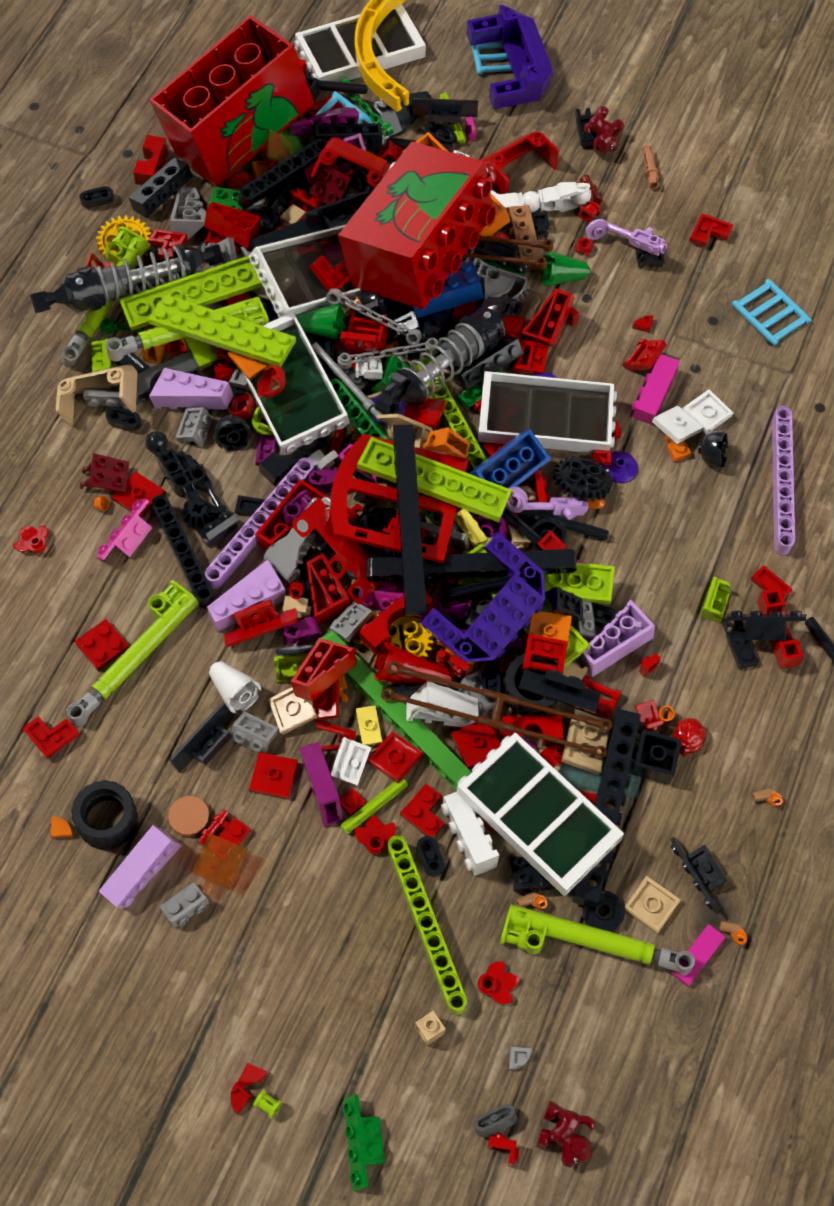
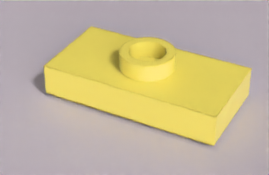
M462 509L455 514V522L462 532L467 534L468 540L473 547L487 539L468 510Z
M376 706L356 708L362 744L366 746L380 745L382 738Z

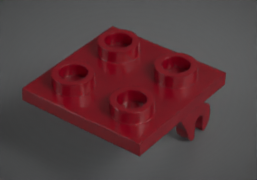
M339 161L331 166L322 164L310 194L326 204L341 200L346 193L350 181L354 178L352 174H355L356 171L351 169L347 173H341L338 167L342 166V163Z
M93 453L92 461L88 466L82 468V473L85 474L88 471L89 477L86 481L80 483V489L87 487L86 490L89 491L97 487L125 494L129 462Z

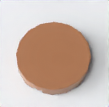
M196 796L179 798L172 804L168 814L172 829L177 834L187 837L195 836L199 832L201 833L208 825L210 817L207 805Z

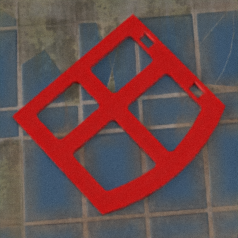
M363 434L346 453L334 478L330 501L333 534L335 537L401 553L398 510L391 534L352 526L348 521L347 494L350 491L397 503V489L353 478L357 469V463L371 437L394 445L393 441ZM415 447V454L466 472L469 460ZM418 494L419 509L439 513L443 516L436 545L432 546L422 543V549H426L425 553L422 552L423 559L444 563L457 506ZM356 532L366 534L367 538L355 536Z

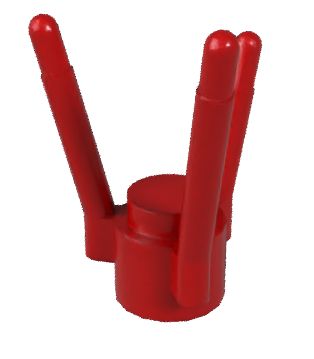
M324 720L314 721L322 724H317L316 728L339 734L338 742H342L344 737L355 741L356 731L343 728ZM340 745L321 746V750L339 749Z

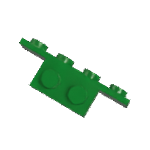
M356 1094L344 1099L343 1112L346 1119L345 1134L348 1138V1159L351 1168L350 1182L353 1191H360L368 1188L366 1165H381L385 1163L380 1117H361L359 1096Z

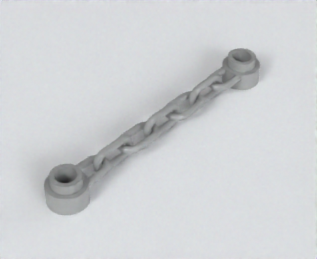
M331 289L326 295V299L330 304L336 305L341 303L357 310V312L378 321L386 327L400 332L406 336L407 342L411 345L418 344L422 338L421 332L418 329H409L372 311L364 305L350 300L342 295L339 289ZM361 309L367 310V313L361 311ZM385 319V320H387V321H389V322H388V324H387V323L383 322L382 320Z
M430 338L425 343L354 355L342 353L338 357V366L346 370L351 368L352 363L418 351H426L430 354V346H439V342L435 338ZM437 348L432 349L433 355L439 352ZM403 349L404 352L397 353V350ZM380 353V356L374 357V354Z

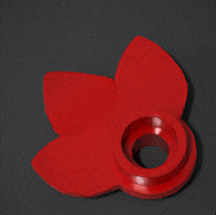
M44 525L37 529L31 526L23 527L19 532L21 539L14 543L13 547L22 553L27 551L35 554L42 553L47 547L46 538L49 534L47 527Z
M375 815L368 819L365 828H355L357 841L366 845L368 852L374 855L384 852L386 844L396 833L394 823H388L383 826ZM377 842L380 844V846L378 848H374L372 844Z
M504 961L492 963L488 967L487 973L479 977L477 986L482 994L490 995L494 1002L509 1004L513 1001L509 991L517 986L520 979L512 973L505 972ZM486 981L491 982L492 987L486 988L484 986V983Z

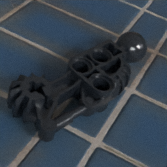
M151 432L145 440L146 448L151 453L157 454L158 465L174 493L178 496H185L187 499L182 509L183 521L188 523L189 527L195 525V528L198 529L199 526L212 522L214 518H218L221 513L227 511L226 506L221 503L218 496L214 493L212 482L206 474L204 467L184 451L176 453L172 448L167 450L169 441L163 432ZM197 490L209 493L214 505L203 500Z

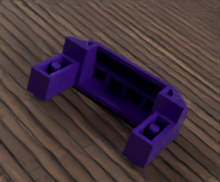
M499 5L497 15L468 20L466 35L470 46L501 40L515 77L512 80L490 84L489 99L493 110L540 100L550 85L553 69L534 19L512 8Z
M495 532L482 548L509 571L506 576L509 578V581L466 631L459 630L435 608H430L426 616H423L418 622L445 645L450 652L465 662L499 659L506 651L504 649L505 646L516 640L518 637L517 632L521 627L524 629L531 622L530 617L534 612L537 614L544 606L542 603L545 600L543 570L499 532Z

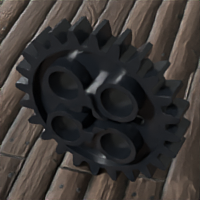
M574 456L571 459L565 457V461L560 460L556 464L553 472V480H555V485H559L558 489H564L563 494L570 493L571 498L577 496V500L583 498L587 501V498H590L594 501L595 497L601 500V496L606 497V494H609L613 484V477L610 476L611 472L606 471L607 467H601L602 463L596 464L595 459L589 461L588 457L582 459L581 456L578 459Z

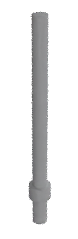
M314 343L312 345L313 350L363 403V407L376 418L377 415H383L375 409L374 401L366 397L318 343Z

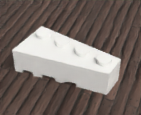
M457 792L444 796L441 808L445 816L448 815L450 819L449 828L452 834H456L458 838L456 843L460 853L464 852L466 857L464 862L467 870L472 871L473 876H477L497 868L499 854L496 849L493 850L490 835H484V823L480 817L476 818L475 814L477 812Z

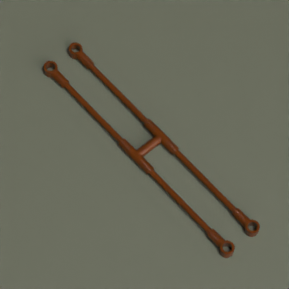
M479 236V240L528 245L534 248H542L546 252L553 250V241L550 239L544 241H523ZM465 253L462 257L523 263L524 265L536 266L539 270L547 267L546 258L544 257L519 259L475 253Z
M392 661L387 667L388 672L392 675L399 673L411 677L416 676L482 694V696L495 699L496 701L492 719L411 699L406 695L395 693L391 688H386L381 693L382 700L386 702L393 700L473 720L476 723L500 730L514 731L577 748L582 752L593 754L597 759H601L607 754L604 746L594 747L583 743L577 744L514 727L513 724L500 721L503 702L585 722L587 725L599 728L602 732H607L612 727V723L608 719L585 718L519 700L518 697L500 692L479 689L414 671L412 668L401 666L397 661ZM391 665H395L397 670L393 671ZM389 692L391 697H385L384 693ZM603 722L608 725L607 729L603 727ZM598 749H600L603 752L602 755L598 754Z

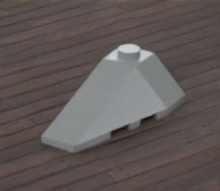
M181 187L177 192L170 219V227L172 232L187 234L188 239H190L205 225L206 211L200 202L196 187Z

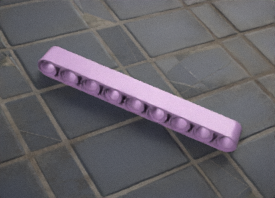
M780 406L776 409L772 419L774 549L779 555H787L795 543L792 411L786 406Z
M302 458L295 464L205 571V576L212 589L220 588L257 545L255 533L263 525L257 522H265L274 511L268 510L269 507L277 508L285 498L280 497V495H287L295 486L291 482H298L302 479L309 483V474L314 471V464L311 459ZM236 548L242 549L240 551H234V549ZM230 562L228 565H223L222 563ZM214 575L219 576L216 579H211V577Z

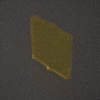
M268 130L267 157L277 161V163H281L291 156L292 140L282 136L281 133L278 134Z

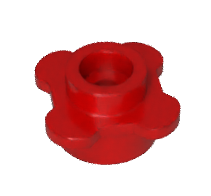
M588 238L578 239V245L574 249L576 252L589 255L594 243Z

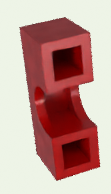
M146 135L142 149L144 159L149 160H137L133 171L135 184L143 185L164 167L165 157L169 154V145H167L166 138Z
M509 714L502 716V722L513 724L514 727L563 740L562 716L547 714L545 716H537L535 714L517 716ZM501 730L502 740L509 735L511 737L517 732ZM517 733L523 739L524 734ZM541 739L542 746L559 745L558 743Z

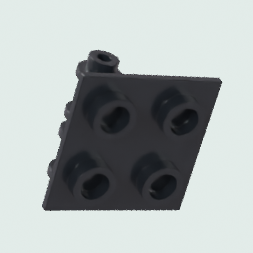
M550 854L537 855L553 870ZM524 857L510 858L514 892L520 894L521 892H528V889H530L531 893L533 888H536V892H539V888L540 891L555 889Z

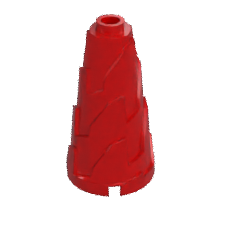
M384 642V646L380 647L376 656L374 669L379 671L378 674L373 673L374 679L379 682L424 685L428 681L439 684L438 682L416 676L411 677L399 673L392 675L387 670L388 665L392 661H397L401 666L412 668L414 671L452 681V674L445 666L427 661L425 658L409 653V651L394 646L391 643ZM391 665V669L393 671H396L397 667L395 665Z

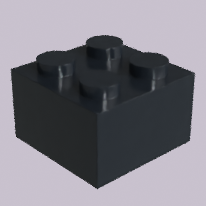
M643 729L638 739L639 744L635 752V762L631 774L670 785L675 776L682 740Z

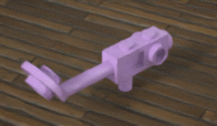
M596 219L587 226L585 231L590 240H598L610 230L629 238L630 245L647 251L652 255L664 254L667 249L664 239L657 235H652L654 230L651 227H648L645 231L636 229L634 232L608 223L604 219Z
M508 488L512 492L506 507L513 513H520L523 510H551L554 515H565L568 520H571L576 516H584V513L588 510V503L583 501L582 498L577 500V496H573V498L551 497L549 503L528 502V497L521 488Z

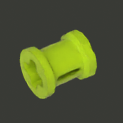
M265 1089L260 1092L253 1103L254 1108L258 1107L263 1110L270 1119L275 1116L282 1105V1101H277L269 1096Z

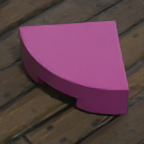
M467 117L465 130L469 140L474 141L476 140L474 121L472 117Z

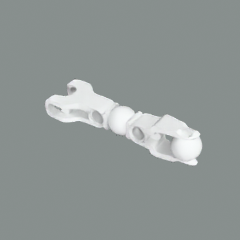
M560 182L556 186L538 190V193L528 191L523 196L522 192L497 194L491 190V194L507 209V212H509V207L529 205L531 213L539 208L540 211L559 210L560 212L576 209L578 206L586 205L591 198L589 183Z

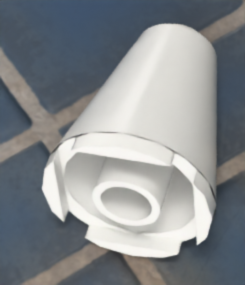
M223 661L216 662L210 667L209 676L231 712L237 713V710L243 712L258 699L257 692L258 689L261 691V686L255 679Z

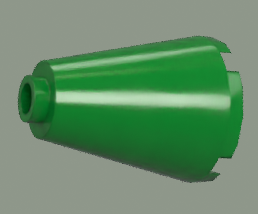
M552 251L546 252L547 255H543L547 262V267L540 270V274H544V279H541L544 286L584 280L590 274V267L587 262Z
M341 304L299 313L298 317H296L305 333L341 340L342 331L345 332L346 322H343L342 318L345 317V311Z

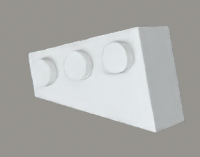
M427 681L410 697L418 701L478 716V698ZM406 703V721H413V718L425 719V723H432V720L442 721L443 725L467 727L475 722Z

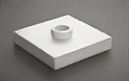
M709 389L683 407V410L703 427L702 431L705 434L710 433L733 416V412Z
M679 406L655 416L652 420L676 444L700 433L703 429L699 423Z

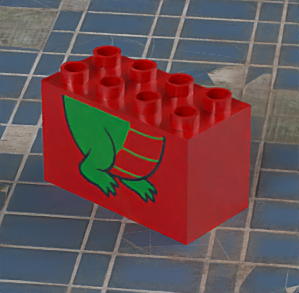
M249 15L149 99L176 156L188 163L192 169L215 187L226 182L233 173L246 162L252 160L261 149L272 140H275L282 131L295 120L301 118L304 112L315 104L294 45L252 15Z
M412 141L338 234L352 287L373 294L378 292L380 296L422 310L425 309L432 298H438L442 293L444 282L450 273L455 274L459 270L464 254L468 249L473 250L476 247L481 231L485 226H491L495 220L496 207L492 205L490 196L492 181L487 178L485 161Z

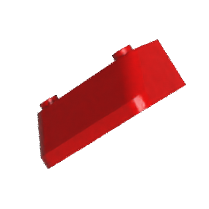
M533 132L523 135L480 159L485 161L487 176L492 177V185L500 194H507L509 188V178L501 169L533 149L554 170L557 169L559 149L543 133Z
M332 138L327 142L318 157L310 175V183L314 184L322 164L331 166L338 158L368 172L367 182L375 188L390 170V164L385 159L339 138Z

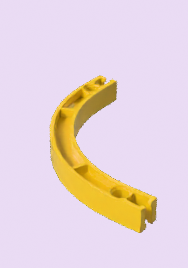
M370 0L364 7L356 25V62L363 80L372 92L398 112L402 109L401 102L405 106L409 105V91L392 79L381 68L372 50V40L383 19L407 0Z

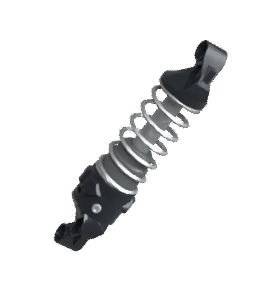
M178 244L172 248L173 259L169 260L167 250L163 249L165 261L156 263L154 253L150 252L152 265L144 267L141 257L138 255L137 261L140 268L130 270L126 259H124L125 266H115L111 262V266L102 269L100 266L78 268L74 273L65 274L60 287L54 292L42 291L31 294L30 298L35 313L50 310V306L54 303L63 304L76 313L85 310L90 312L99 310L102 306L108 304L109 300L117 302L124 295L126 297L132 295L133 288L138 293L146 290V283L150 288H154L149 280L155 279V287L159 286V280L162 284H166L162 278L163 276L169 275V282H172V276L174 280H178L175 273L181 279L195 274L197 267L202 263H207L209 266L223 263L224 258L220 245L204 248L205 251L202 252L188 250L183 245ZM142 282V291H140V289L136 285L137 283Z
M505 293L499 298L485 299L480 307L470 315L465 314L459 320L455 330L448 332L447 338L442 337L439 339V346L431 345L429 348L430 354L423 352L420 355V361H411V369L405 367L398 372H394L390 384L378 396L375 402V409L385 415L397 414L400 401H406L414 405L423 404L428 397L434 394L435 390L443 387L444 382L451 381L454 375L461 373L463 367L469 366L472 360L479 358L485 352H491L497 346L498 342L505 335V316H519L523 309L522 302L508 297V294ZM433 348L441 351V354L436 358L432 353ZM425 355L432 359L427 365L423 362V356ZM414 363H418L423 367L417 373L413 367ZM449 365L451 367V371L446 369ZM453 365L460 366V368L454 372ZM444 372L451 374L450 377L445 379ZM441 373L442 379L436 376ZM434 379L441 381V384L435 387Z

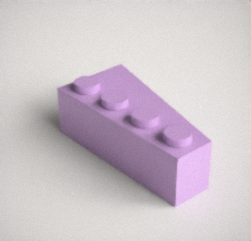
M630 600L626 607L616 614L610 624L608 623L603 631L589 643L590 648L581 654L580 664L588 668L587 672L592 677L653 639L655 625Z
M152 825L99 892L116 907L121 909L128 907L133 902L134 897L183 845L165 830Z

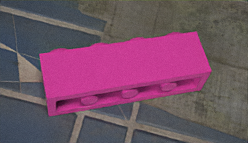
M660 354L650 368L652 370L651 374L647 373L645 387L641 386L638 393L639 400H635L633 403L634 419L650 425L654 424L652 420L658 415L675 378L680 363L679 360Z

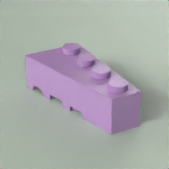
M167 368L163 369L149 395L155 409H162V407H169L170 409H177V407H204L205 409L226 410L234 396L229 382Z
M266 560L207 607L209 618L217 632L237 623L234 617V613L267 600H271L273 606L285 600V588L269 560Z

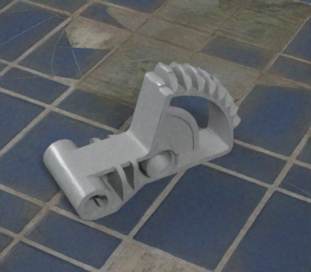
M462 258L461 264L473 260L484 295L482 303L488 297L497 298L504 293L507 294L513 285L522 288L513 299L522 302V304L527 299L529 294L526 290V277L488 265L479 258Z
M316 497L311 500L306 509L317 499ZM328 497L322 498L321 500L330 509L331 499ZM300 520L297 523V528L301 532H306L308 524L306 521ZM292 528L287 536L273 543L264 555V560H269L273 569L287 582H295L301 574L297 565L304 563L303 556L307 555L306 552L310 547L319 546L325 539L316 529L305 538H302Z

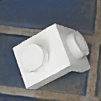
M318 450L308 458L313 461L314 470L329 469L335 464L334 460L338 457V454L333 450L325 456L321 450Z

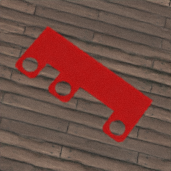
M320 497L292 522V527L302 538H305L316 529L335 551L336 554L327 562L326 567L336 579L341 578L349 569L355 575L357 580L348 588L347 592L357 604H361L382 583L366 580L365 561L369 559V556L357 542L334 536L330 509ZM304 520L307 522L308 530L306 532H301L297 528L298 521ZM334 561L341 563L342 571L340 573H335L332 570L331 565ZM359 586L362 588V598L354 597V587Z

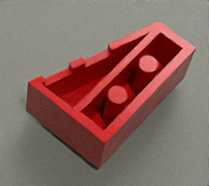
M212 202L207 207L204 227L226 238H234V242L248 249L251 245L250 242L258 236L261 216Z
M555 288L540 310L520 332L523 337L549 344V346L556 348L575 300L573 294Z
M324 553L307 561L314 616L319 625L343 613L346 607L351 605L341 583L327 569L326 564L328 560Z
M319 638L291 680L295 696L313 702L358 663L354 648Z

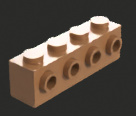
M529 205L509 207L508 215L510 222L507 223L510 226L509 237L514 240L537 241ZM513 244L519 246L516 258L537 259L541 257L539 248ZM528 265L529 271L539 270L536 266Z

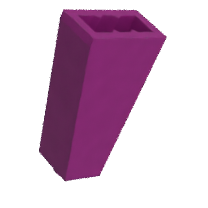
M319 742L299 748L323 826L327 827L343 822L339 796Z

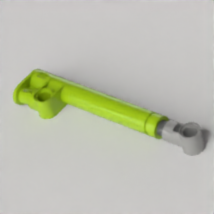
M120 226L116 238H113L107 245L105 257L116 266H125L124 259H126L130 270H133L138 265L137 256L143 257L149 247V242L130 229ZM109 300L108 304L102 306L99 310L87 311L80 325L75 330L77 335H74L63 349L61 362L64 366L73 367L76 365L78 358L87 345L86 341L92 339L115 301ZM70 354L74 356V358L69 359L66 357V355Z
M259 297L215 309V311L261 326L270 323ZM156 327L139 332L137 337L132 335L123 339L110 338L106 342V348L110 360L120 361L124 355L136 352L138 348L146 350L187 336Z
M170 580L169 586L163 592L150 597L148 600L150 612L157 620L91 686L92 691L90 693L86 692L77 703L75 702L68 706L66 712L72 725L83 726L87 722L88 716L100 705L99 701L101 699L106 700L110 693H113L199 605L198 600L189 591L174 580ZM156 605H162L160 608H154ZM81 712L80 716L73 717L75 713Z
M513 904L510 905L500 941L501 945H504L505 942L517 945L519 949L535 955L541 952L545 936L637 962L641 961L648 965L651 962L658 963L657 966L673 970L680 976L688 975L695 963L694 956L688 951L677 952L663 947L661 950L656 949L653 943H645L642 940ZM530 939H536L539 942V944L537 946H531L528 943V941ZM685 960L689 966L682 967L678 961Z

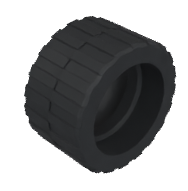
M525 653L516 657L510 663L503 676L504 694L518 697L519 700L553 708L557 702L555 700L545 698L533 701L523 697L518 692L515 686V677L520 670H523L522 665ZM531 656V661L557 666V662L554 660ZM507 703L516 713L523 714L524 716L528 714L538 716L546 713L519 704Z
M107 780L93 782L85 786L73 801V807L71 808L72 821L82 839L93 848L109 850L122 846L135 833L138 825V812L131 794L124 786L117 784V782ZM112 800L123 805L124 814L121 820L112 828L95 830L87 825L88 813L96 804Z

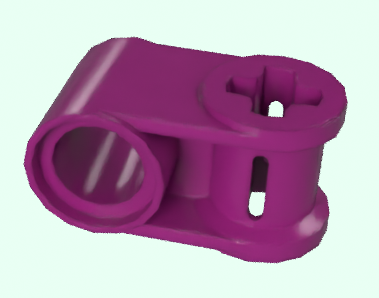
M338 467L312 471L308 477V484L322 493L332 491Z
M307 490L300 492L285 505L284 518L287 524L292 525V522L306 509L313 499ZM295 512V513H297V514H295V515H290L289 513Z
M307 617L297 621L290 626H285L283 630L284 642L288 646H294L295 643L300 645L313 642L322 636L315 617Z

